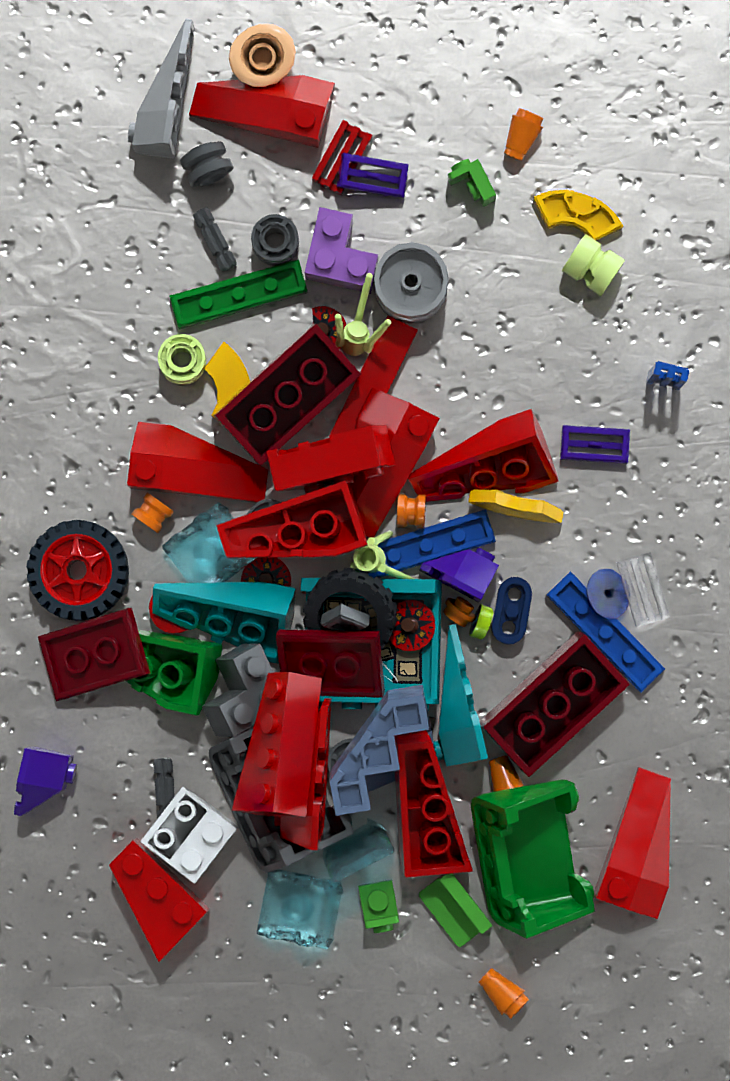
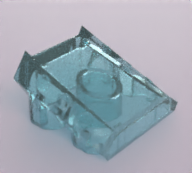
M219 502L209 510L200 513L191 524L176 533L169 541L162 545L163 550L189 583L226 582L256 559L226 557L216 525L232 520L234 517L229 512V508Z
M367 818V824L354 830V834L325 847L322 857L331 881L337 883L392 854L395 850L383 825Z
M281 869L268 872L257 935L274 940L294 942L303 947L328 949L334 940L333 935L340 899L344 892L341 882Z

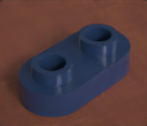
M520 577L506 579L498 589L491 628L495 639L502 644H515L523 638L526 632L532 600V589L529 583ZM512 588H517L521 593V597L517 601H512L508 596V592ZM510 621L514 624L515 630L512 634L503 632L502 625L504 622Z

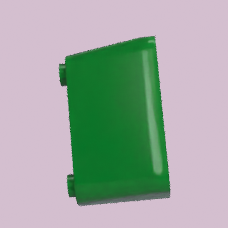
M561 779L478 795L471 800V813L489 913L499 926L526 939L595 912L592 884L574 872L565 814L574 812L579 802V794L575 783Z

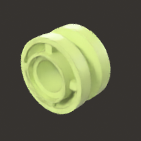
M177 334L166 339L161 345L158 352V363L162 374L168 381L177 385H189L196 382L203 375L206 366V356L201 343L190 335ZM180 352L188 353L192 357L190 364L183 368L173 364L174 356Z

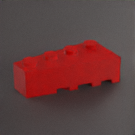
M292 672L268 673L231 811L261 816L306 817L322 678Z
M427 730L394 735L400 770L395 771L399 858L404 877L473 872L436 752Z

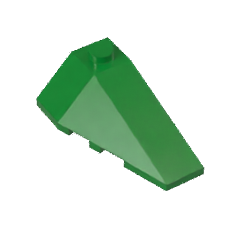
M138 630L150 674L130 679L126 682L131 684L130 687L134 690L143 692L155 699L156 703L165 709L196 716L199 715L202 706L205 704L218 679L219 668L215 659L221 657L223 644L190 637Z

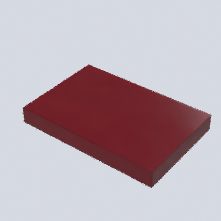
M126 608L38 636L56 702L150 674L132 608Z
M278 630L276 641L280 672H292L322 678L320 696L383 698L385 687L379 631Z

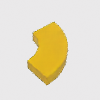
M573 190L548 191L533 197V201L548 229L559 225L570 226L599 241L624 227L616 214L595 197L592 198Z
M225 342L221 344L204 368L213 379L217 389V404L211 415L214 419L216 418L213 415L250 382L242 360Z
M499 490L470 491L468 501L473 505L496 513L540 522L562 523L564 513L558 507L544 500L521 498Z

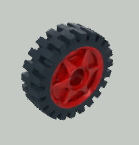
M84 520L58 523V525L50 527L43 535H40L36 540V544L30 550V557L27 560L26 566L30 590L42 607L60 618L83 621L99 617L115 606L123 596L125 587H127L129 565L126 552L119 540L109 530L99 524ZM83 561L87 568L86 574L82 579L74 580L70 575V567L74 562Z

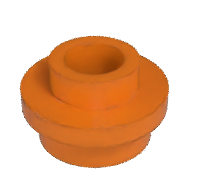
M459 596L456 600L453 598L446 600L445 604L447 606L443 612L453 622L465 627L468 622L475 620L476 616L472 612L474 607L467 600Z

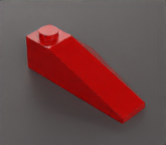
M138 422L130 454L127 486L130 489L247 502L265 500L268 469L172 425Z

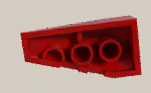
M305 75L285 76L278 83L266 87H253L240 80L199 82L195 89L189 116L319 148L335 83Z
M374 388L370 389L356 418L355 429L370 425H386L395 465L383 468L385 474L367 479L364 478V474L354 476L355 482L349 484L358 506L365 535L368 538H374L422 455L440 419L407 401Z
M532 409L498 420L413 471L408 477L417 496L426 495V502L461 499L465 494L473 490L500 491L515 489V494L527 493L559 482L543 431Z
M346 480L216 525L227 558L336 557L368 546L352 488Z
M332 698L324 699L317 716L306 817L275 816V826H280V838L309 850H318L325 829Z
M640 767L637 768L594 890V897L596 899L658 919L669 888L671 778Z

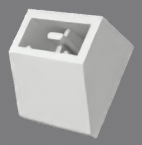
M182 787L140 842L195 884L239 826L212 805L185 787Z

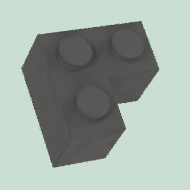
M242 644L215 659L229 690L204 704L202 708L217 737H235L255 724L268 673H274L261 644Z

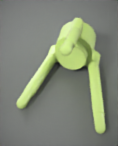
M367 273L355 320L347 324L343 329L341 315H335L337 333L335 345L341 347L346 354L351 356H358L363 352L370 353L373 345L391 325L389 319L385 320L370 337L367 326L362 322L373 278L371 273Z
M387 531L375 538L369 537L367 540L368 546L355 550L354 562L350 564V568H354L357 572H360V570L370 573L380 571L397 579H414L385 564L386 556L384 551L378 547V544L392 537V531Z

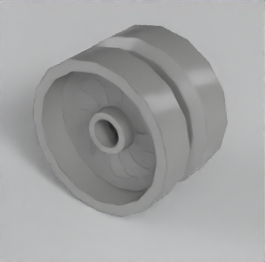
M414 242L398 244L385 252L377 263L374 275L376 301L388 316L408 324L423 322L435 315L445 302L449 283L447 266L440 255L427 245ZM411 278L412 282L418 283L414 287H408L405 284L406 279Z

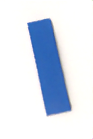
M484 509L426 527L425 529L387 539L378 544V547L384 551L386 556L385 564L387 566L403 571L420 566L424 562L496 542L487 511ZM380 571L369 573V576L373 578L376 576L381 578L388 575Z
M570 571L546 596L641 693L665 668L612 613L610 616L609 610L605 606L603 611H596V601L598 599L595 596L588 595L591 592Z

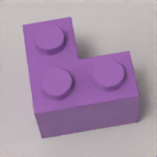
M319 207L304 272L305 279L362 292L367 273H371L373 275L369 294H371L378 263V254L347 248L353 224V214Z

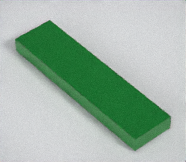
M299 259L170 295L169 297L178 328L183 329L307 294L308 290Z

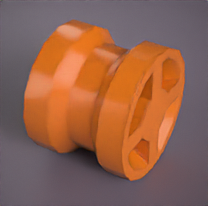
M147 492L143 497L144 503L140 508H136L132 515L156 533H159L164 519L171 517L174 511Z
M405 494L398 495L397 528L415 525L417 528L425 529L426 495H418L416 498H408Z

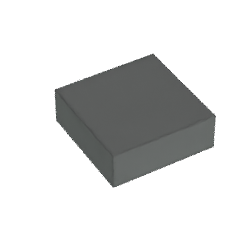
M340 604L322 614L321 625L330 630L360 631L369 626L370 615Z

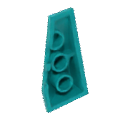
M266 582L156 583L153 587L152 613L188 630L200 629L212 635L210 640L221 644L222 641H226L236 647L242 644H261L268 661L279 664L276 634L279 629L291 630L296 588Z
M456 624L448 626L438 726L439 740L434 741L438 761L444 760L446 767L488 759L478 713L474 710L473 692L469 678L466 675V664Z

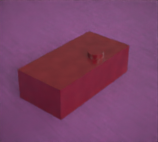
M312 324L213 416L252 459L261 466L268 460L266 451L279 450L353 383L361 373L317 324Z
M577 631L482 718L480 725L520 770L530 777L630 684L584 633Z

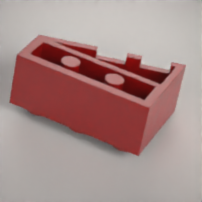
M370 425L330 435L329 438L309 443V441L298 443V447L288 450L273 449L266 451L275 491L305 490V494L324 488L325 484L333 482L336 484L346 480L348 484H352L355 482L354 476L364 474L365 479L385 474L383 468L395 465L386 425Z
M138 838L132 840L109 864L158 962L167 955L210 909Z

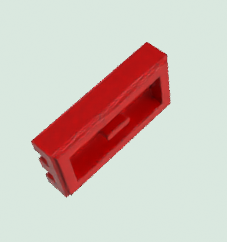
M342 120L312 176V181L342 196L345 189L338 188L333 183L339 172V167H341V154L349 153L358 137L362 141L354 155L363 156L373 135L368 132L365 133L357 126H352L349 122ZM345 132L350 133L326 179L322 178ZM350 162L349 168L356 169L358 166L357 163ZM347 176V181H350L352 176Z

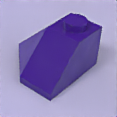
M477 548L475 552L468 549L424 562L419 571L433 579L442 581L446 586L479 603L499 565L493 562L495 559L494 555L481 548Z
M38 747L24 748L16 784V792L22 795L21 802L16 801L14 815L22 816L65 790L67 783L73 784L77 770V764L72 763L74 755Z

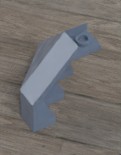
M423 685L388 690L331 768L330 787L336 816L371 810L368 792L395 781V771L400 770L394 735L427 730L434 746Z

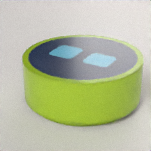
M480 604L475 613L476 618L471 623L469 636L482 640L489 630L493 618V609Z

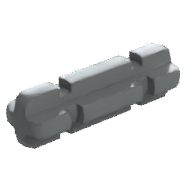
M206 207L195 212L193 218L198 228H202L201 233L212 255L217 257L215 260L220 270L223 272L232 269L237 265L236 259L232 252L228 251L229 246L217 223L213 222L214 217L210 209Z
M157 758L153 762L154 773H157V778H154L156 806H159L157 819L175 797L174 779L170 773L173 772L171 758Z

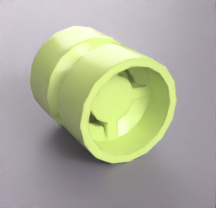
M585 234L564 265L562 272L576 281L584 279L585 287L602 296L625 259L611 250L603 252L601 250V243Z

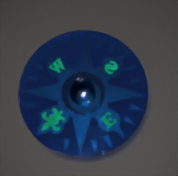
M611 569L598 570L590 577L587 584V597L593 610L601 617L607 619L618 618L624 614L630 600L629 589L624 578Z

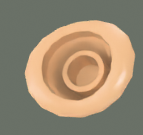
M258 24L247 28L236 37L230 48L229 62L232 72L241 82L253 87H266L278 83L287 76L294 65L296 50L293 39L285 29L274 24Z

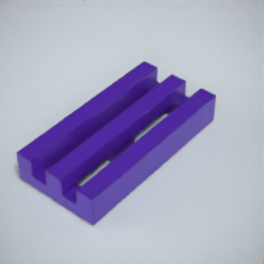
M348 153L341 154L342 163L341 167H339L338 188L404 198L409 164ZM349 162L400 171V175L397 177L349 168ZM347 176L398 184V189L347 181Z
M562 425L560 460L628 464L630 429ZM569 434L622 437V443L569 440ZM568 447L622 450V454L619 456L568 452Z

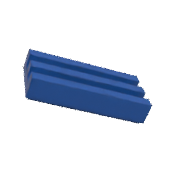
M658 361L649 370L646 383L653 384L658 378L661 379L659 386L666 387L670 382H674L672 389L680 390L687 382L690 370L685 367Z

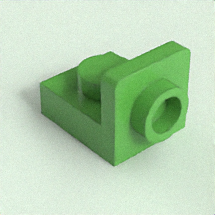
M465 159L451 167L452 172L448 174V181L451 186L469 177L470 181L466 183V186L474 201L480 199L483 207L495 202L496 193L479 159L473 162Z
M392 879L359 885L365 928H373L374 933L394 930L393 924L399 923V916Z

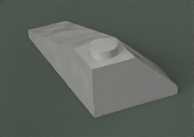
M185 19L137 112L136 123L130 122L128 142L132 143L135 153L175 159L195 30L191 19Z

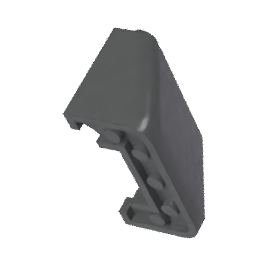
M253 728L209 749L210 763L231 810ZM327 799L325 829L318 850H309L280 838V826H275V816H261L232 811L256 865L265 873L286 867L354 834L350 814L336 816L334 804L329 805Z

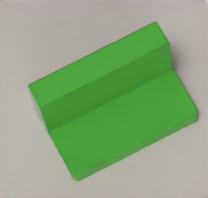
M453 873L440 875L419 892L421 900L458 947H462L478 933L483 934L493 926Z

